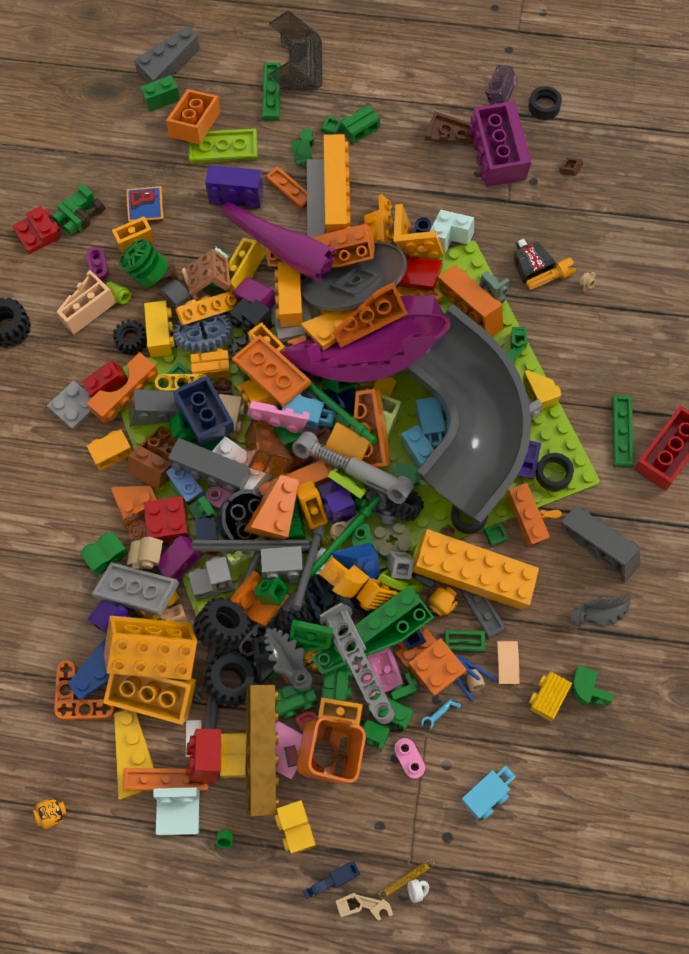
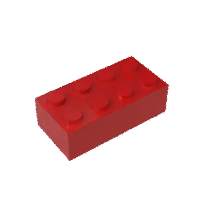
M681 405L634 468L636 472L665 491L668 490L689 461V410Z

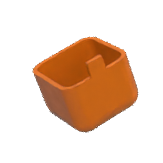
M321 717L309 721L303 730L297 761L298 772L305 777L333 784H346L356 781L360 773L366 739L364 729L359 725L352 724V721L344 719L336 720L329 717ZM343 737L348 739L346 756L338 754L340 739ZM326 740L332 745L334 755L345 757V759L335 758L329 766L321 767L314 759V747L318 741ZM337 760L345 761L341 777L334 775Z

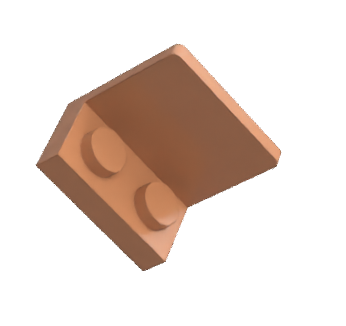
M214 249L202 255L187 267L189 294L192 296L210 283H214L224 290L230 287L228 258Z

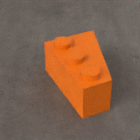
M283 475L273 479L243 531L274 540L287 538L289 536L299 480Z

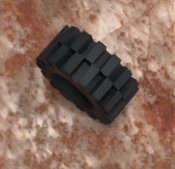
M127 319V323H124V320L121 321V326L117 324V329L113 330V339L118 350L123 354L127 352L128 355H131V352L134 355L137 354V350L142 352V347L145 348L147 343V334L144 326L140 322L137 323L136 320H133L131 323L130 319ZM126 334H137V338L134 341H124Z
M411 491L403 503H394L388 497L386 505L387 509H391V514H396V518L401 517L402 521L406 519L407 522H410V520H416L423 510L424 501L421 500V496H417L418 493L416 491L414 493Z
M302 606L299 611H295L291 607L289 612L286 610L283 612L284 616L280 614V620H277L276 627L278 631H283L282 636L288 633L290 637L293 620L315 624V621L310 611Z

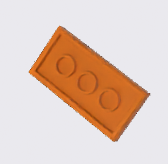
M258 335L232 358V361L282 408L286 407L312 384L309 378L261 335Z

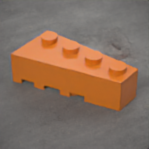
M454 265L438 276L441 291L453 304L457 303L459 309L493 337L503 330V306L501 302L497 299L495 300L486 289H482L476 280L468 277L463 269L460 270Z
M380 388L356 391L355 420L368 427V431L377 438L375 444L372 445L370 443L362 461L376 468L389 466L392 463Z

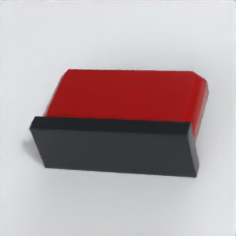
M419 574L415 577L416 580L429 588H432L435 583L431 579Z

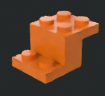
M426 628L423 631L426 643L407 650L404 645L395 652V655L409 673L415 677L417 683L420 686L424 683L435 697L462 676L467 669L441 638L436 640Z

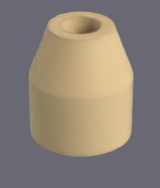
M472 669L481 678L478 681L467 673L469 689L471 692L483 689L486 685L482 675L476 669Z

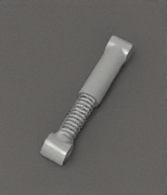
M303 432L292 445V450L298 457L307 458L312 456L316 457V459L319 458V460L343 470L345 475L387 494L394 503H403L414 488L412 481L405 476H393L355 457L350 459V457L347 458V456L341 455L337 451H331V448L328 450V447H322V444L318 443L317 437L311 432Z

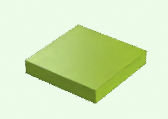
M337 467L331 470L328 475L329 478L360 499L368 491L364 484L345 475V472Z

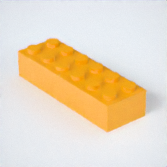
M345 134L324 135L326 234L350 228L348 141L345 142Z
M426 529L420 537L412 572L523 610L530 606L539 568Z

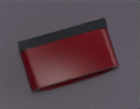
M295 745L284 747L288 767L296 766L298 755Z

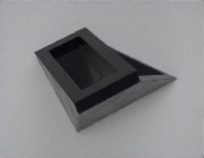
M253 638L254 658L259 683L262 685L274 673L273 666L277 662L268 659V656L273 652L265 650V647L269 645L264 643L265 639Z

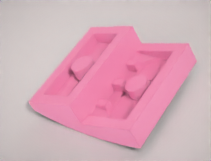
M391 647L367 656L385 693L393 691V688L399 685H406ZM360 660L357 661V666L360 670L364 669ZM366 675L362 679V683H369L372 676ZM373 692L370 698H373L376 692Z
M278 721V723H275V732H278L279 737L278 744L276 745L279 764L276 766V771L293 779L297 771V765L288 767L284 747L295 745L297 755H299L303 734Z

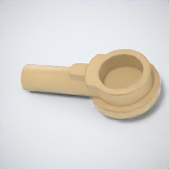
M358 514L346 523L342 521L333 524L330 529L332 539L335 540Z

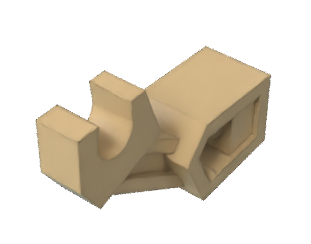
M352 893L336 900L341 918L361 912L362 907L371 909L370 912L378 921L382 920L379 915L382 909L388 912L389 917L393 915L390 904L384 899L380 901ZM355 898L360 907L350 911L347 900Z

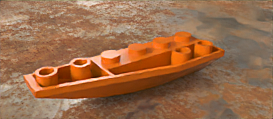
M368 224L312 237L336 250V253L331 256L335 258L331 268H340L374 258L375 243L372 228ZM265 249L268 267H278V262H284L269 249Z

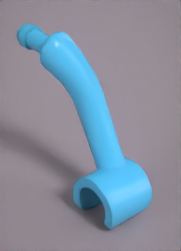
M452 699L447 700L431 717H424L422 719L421 727H423L425 721H429L431 723L429 730H431L434 722L449 709L450 705L460 708L461 704L453 702Z

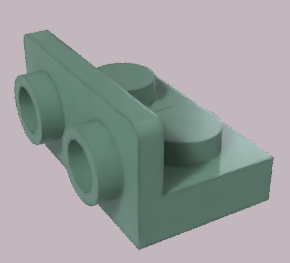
M486 271L481 275L479 286L482 289H486L495 300L497 299L503 304L506 300L505 297L510 280L506 278L499 283L495 276Z

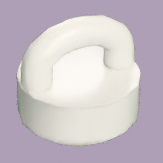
M414 879L408 882L407 889L411 901L414 903L423 901V897L429 891V884L426 881Z

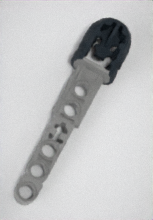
M317 574L308 581L305 591V599L317 625L334 628L332 639L343 661H347L365 700L369 704L373 716L379 723L387 724L392 721L395 713L364 652L366 647L351 619L355 611L354 606L347 597L337 593L331 595L330 592L333 591L334 586L320 574ZM336 597H337V599L339 600L340 603H339L338 605L332 607L333 605H335V602H334V601H335V599H336ZM323 606H326L327 609L330 608V607H332L331 609L327 610L326 612H324V613L322 612V610L324 609ZM348 628L347 634L339 636L341 629ZM351 643H355V644H356V647H355L354 650H352V651H347V650H346L349 644H351ZM359 660L364 668L362 670L357 666V661ZM366 675H371V681L363 684L362 679ZM373 692H380L378 699L370 700ZM388 708L389 711L385 717L378 716L381 709Z

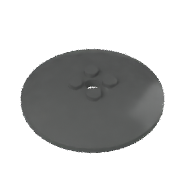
M374 241L375 250L372 260L340 268H330L327 275L324 273L321 275L320 278L323 280L320 283L304 276L301 284L303 298L310 306L324 311H343L357 308L377 290L393 282L396 286L401 281L407 269L406 257L399 247L386 242Z

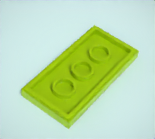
M257 129L208 131L201 144L189 142L190 164L258 160Z

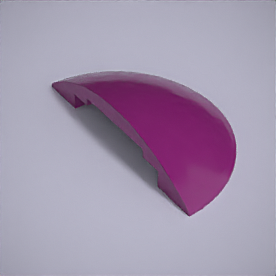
M438 314L405 315L341 348L338 342L323 351L319 347V343L310 338L279 352L292 364L314 375L343 382H367L394 375L412 365L446 334L451 324L448 317Z

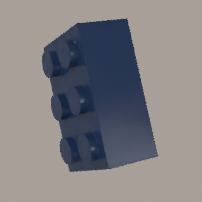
M208 375L173 390L174 402L198 446L202 447L234 432L233 420Z

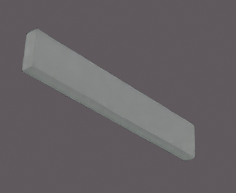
M307 159V236L315 237L325 234L324 159Z

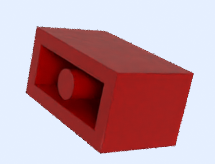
M109 361L85 378L82 383L88 396L93 397L100 390L104 392L117 391L127 383L128 377L120 365Z

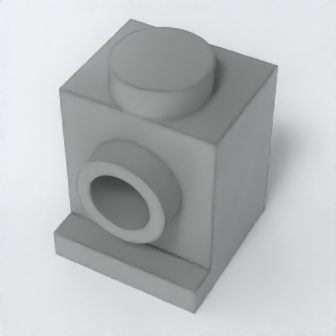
M389 551L387 567L391 572V578L411 580L414 560L410 554Z

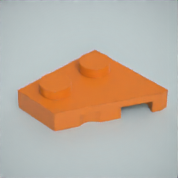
M152 486L111 488L122 517L126 522L145 512L144 502L158 500Z

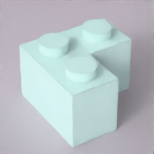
M440 210L430 232L437 231L444 253H446L451 241L469 245L474 234V217Z

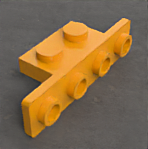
M381 194L378 195L379 210L364 215V224H368L372 228L374 241L393 244L392 239L394 235L391 226L393 220L390 211L392 205L390 200Z
M233 291L213 297L207 295L200 298L199 301L193 299L186 302V305L177 307L176 312L181 324L186 325L231 311L238 304V301Z

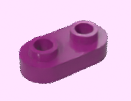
M93 247L88 250L86 255L89 270L102 281L109 274L106 257L101 248Z

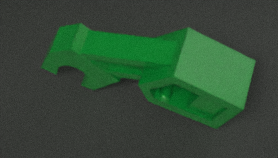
M512 327L511 330L512 350L506 351L514 365L522 351L527 348L526 327Z

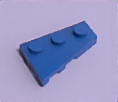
M106 638L68 682V686L79 701L108 683L110 674L106 672L104 659Z

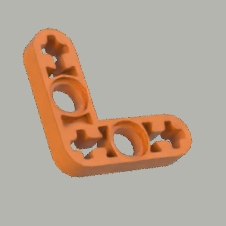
M69 660L59 663L56 675L55 715L64 721L107 720L112 718L116 709L115 706L107 705L111 709L105 715L102 711H96L97 715H94V705L97 704L96 707L98 709H103L106 705L103 703L104 699L79 701L76 700L72 690L66 696L61 694V688L64 685H68L69 682L66 680V674L62 670L66 669V666L72 669V671H68L67 677L71 680L77 673V667ZM83 705H89L91 709L89 714L81 715L80 708ZM64 706L68 709H75L76 716H74L72 711L66 712L63 715L60 710L64 709Z

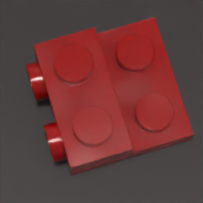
M42 206L26 213L27 218L12 225L29 255L60 239L58 234L60 229L55 221L51 222L52 216L48 209L44 210Z

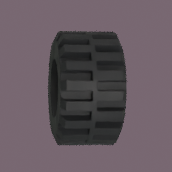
M4 297L0 298V322L8 318L13 319L9 325L0 327V347L3 345L4 348H8V345L14 347L16 343L21 344L22 339L28 337L26 333H30L29 327L31 326L30 319L23 305L9 297L6 300Z
M223 597L218 599L212 598L211 601L209 600L193 623L195 627L193 630L197 634L196 638L198 641L201 640L204 647L207 646L208 650H215L218 654L222 652L227 654L234 651L250 631L248 614H245V610L242 607L240 608L238 603L232 602L231 599L227 598L225 600Z
M231 651L224 655L221 653L218 654L217 658L214 657L204 675L205 681L203 684L207 688L205 691L207 696L211 695L213 702L215 700L219 701L217 705L222 706V704H226V707H231L234 704L235 707L239 706L241 702L244 703L246 701V686L257 685L258 675L255 674L257 668L252 667L254 662L251 659L249 661L246 660L247 655L243 654V656H240V652L237 651L234 654H231ZM224 670L235 671L241 678V686L234 689L224 686L220 681V672Z

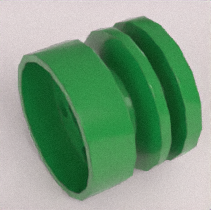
M138 239L124 250L119 260V266L128 275L132 276L140 286L146 288L154 285L162 278L167 270L168 261L147 240Z

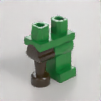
M83 183L77 187L78 191L70 198H66L62 203L57 204L58 211L52 215L58 225L62 224L65 220L67 221L63 228L69 235L76 231L80 234L84 232V229L90 226V218L96 212L102 213L106 210L104 204L98 198L95 199L93 192Z

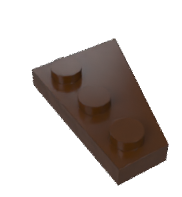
M434 111L424 141L473 144L475 138L469 133V125L471 123Z

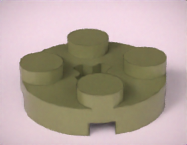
M401 522L381 524L375 529L372 537L373 548L377 555L385 558V560H388L389 551L407 553L412 543L409 530ZM389 537L397 539L395 545L391 546V543L386 542L389 540Z

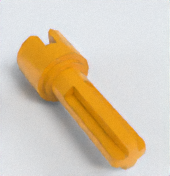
M568 257L557 262L555 268L527 280L526 285L528 289L532 290L556 278L565 279L576 274V268L569 267L573 265V260Z

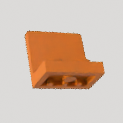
M252 571L230 599L232 602L238 603V606L245 610L244 613L248 614L249 620L266 626L289 595L286 594L280 606L261 604L254 596V588L257 584H260L263 578L258 572Z

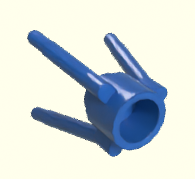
M458 654L455 655L467 669L466 672L478 681L481 678L468 667L476 669L479 673L494 681H498V678L472 664L464 657L461 658ZM458 678L456 682L470 701H474L466 686Z

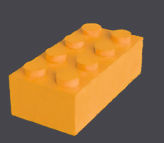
M110 674L103 703L182 725L189 718L197 679L184 680Z

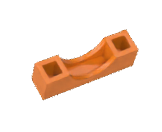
M140 352L127 364L129 379L124 387L114 392L100 390L86 403L89 410L105 424L114 420L118 412L129 405L134 390H144V387L149 382H153L158 375L156 365Z

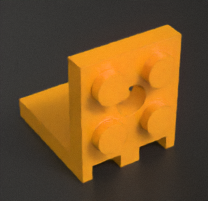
M403 204L395 205L394 244L397 243V247L403 251L404 255L431 259L443 257L444 250L437 231L410 234V221Z

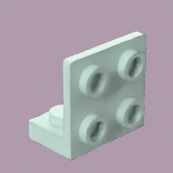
M196 787L154 789L153 797L157 800L156 834H198L200 791Z

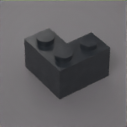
M243 298L229 312L232 325L237 329H242L248 338V332L259 323H263L268 330L272 328L270 309L257 299L250 303L247 299Z

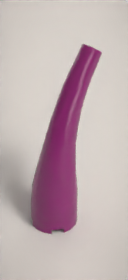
M233 202L224 204L222 213L225 217L268 248L291 268L318 283L322 282L323 279L320 277L323 273L328 274L335 259L331 257L332 254L336 253L335 249L310 236L261 219Z

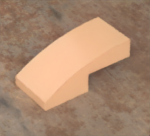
M497 641L498 683L520 684L518 641Z

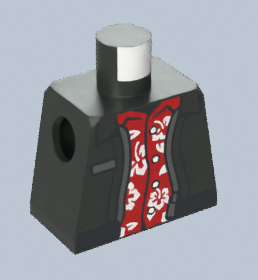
M521 239L516 243L518 250L514 255V263L523 284L527 280L554 268L555 260L539 242L528 245L525 239Z

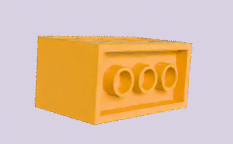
M109 616L104 649L107 674L191 680L197 639L191 623Z

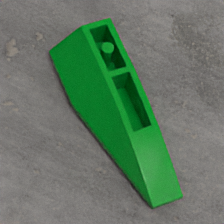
M409 585L358 622L355 627L366 647L364 651L366 656H370L403 642L433 620L434 616ZM334 641L331 642L329 649L320 650L310 657L322 675L348 665L347 661H343ZM355 643L349 644L346 650H347V651H352V650H354L355 647H356V644H355Z

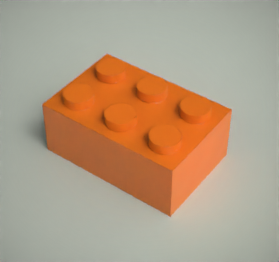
M187 89L166 120L168 136L201 144L221 113L219 96Z

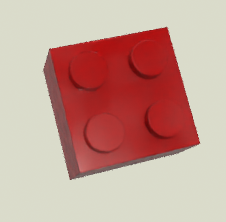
M183 496L144 502L147 537L162 540V544L172 543L179 536L190 538L186 503Z
M196 728L194 735L190 736L186 749V754L190 755L189 763L186 764V776H189V783L214 784L221 772L222 730Z

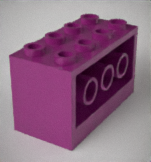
M510 101L474 108L473 115H471L469 133L475 138L473 140V149L477 150V164L481 166V180L485 181L486 187L526 180L531 165V158L516 102Z

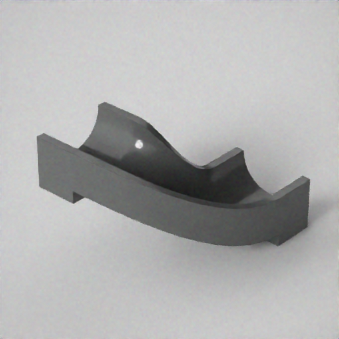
M452 304L444 314V316L449 318L451 324L446 334L424 356L401 371L429 394L432 393L443 406L447 416V430L444 438L414 474L477 524L485 519L507 492L524 463L531 435L530 405L522 379L505 350L482 327Z

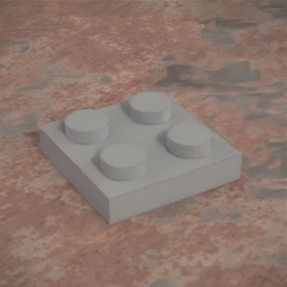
M73 380L47 407L74 431L92 414L86 404L92 397L88 396V393Z

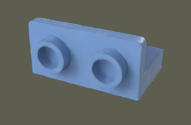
M173 468L166 472L186 502L194 498L198 500L205 496L194 477L190 476L188 472L184 470L180 472Z

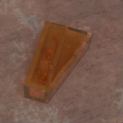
M252 419L245 434L248 466L251 469L274 476H286L293 462L291 455L269 422Z

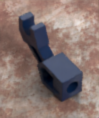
M351 861L330 872V878L303 891L305 898H311L333 885L337 888L361 875L355 862Z

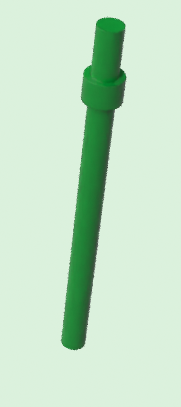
M311 381L312 384L307 388L355 429V433L360 437H364L372 445L377 442V438L368 431V427L355 420Z
M374 496L366 506L364 505L358 511L359 514L316 560L313 564L309 580L332 556V552L336 551L361 522L370 517L372 510L381 501L378 496Z

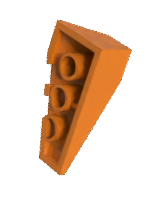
M394 282L374 292L332 331L340 348L408 314Z

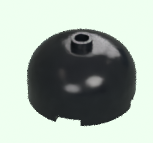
M252 489L240 490L229 496L222 503L217 515V526L224 540H254L259 537V535L244 532L243 530L248 525L264 495Z

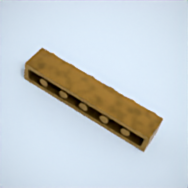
M275 685L246 686V815L249 816L276 815V810L279 808V798L276 797V788L279 786V777L276 775V766L279 764L276 745L278 744L279 737L278 732H275V723H278V711H275V702L278 701V690L275 689Z

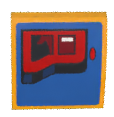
M162 186L127 189L128 222L144 216L147 221L164 220Z

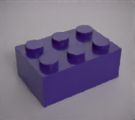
M208 166L205 185L209 203L220 205L233 202L237 206L261 208L264 191L261 170Z

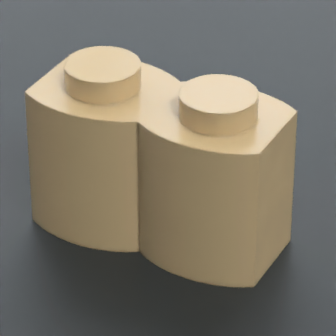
M144 537L141 540L131 542L127 566L143 571L144 569H152L153 566L159 565L163 541L153 537Z

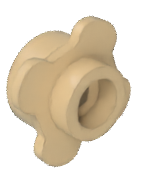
M595 272L591 274L585 273L581 277L579 284L583 287L582 291L586 292L595 286Z

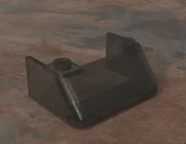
M288 10L269 22V26L280 33V43L283 48L289 51V62L270 72L268 77L286 90H316L322 86L321 37Z

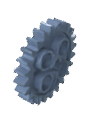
M220 314L186 325H182L178 321V325H174L175 329H173V338L176 346H180V349L185 348L186 352L192 350V353H195L197 350L200 353L203 350L210 352V349L217 350V346L223 347V343H228V339H231V335H233L232 323L229 318H226L225 315L220 316ZM200 324L203 325L206 340H203Z

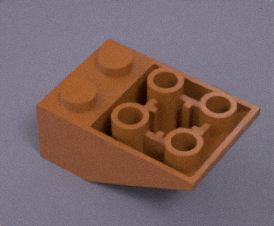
M160 426L128 456L126 472L159 490L170 479L166 473L172 468L168 457L177 442V439L173 438L172 431Z

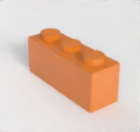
M524 483L509 489L505 496L527 547L548 539L550 535L528 484Z

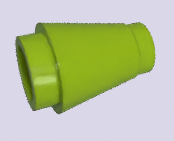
M112 281L106 283L118 304H126L130 300L131 293L128 288Z

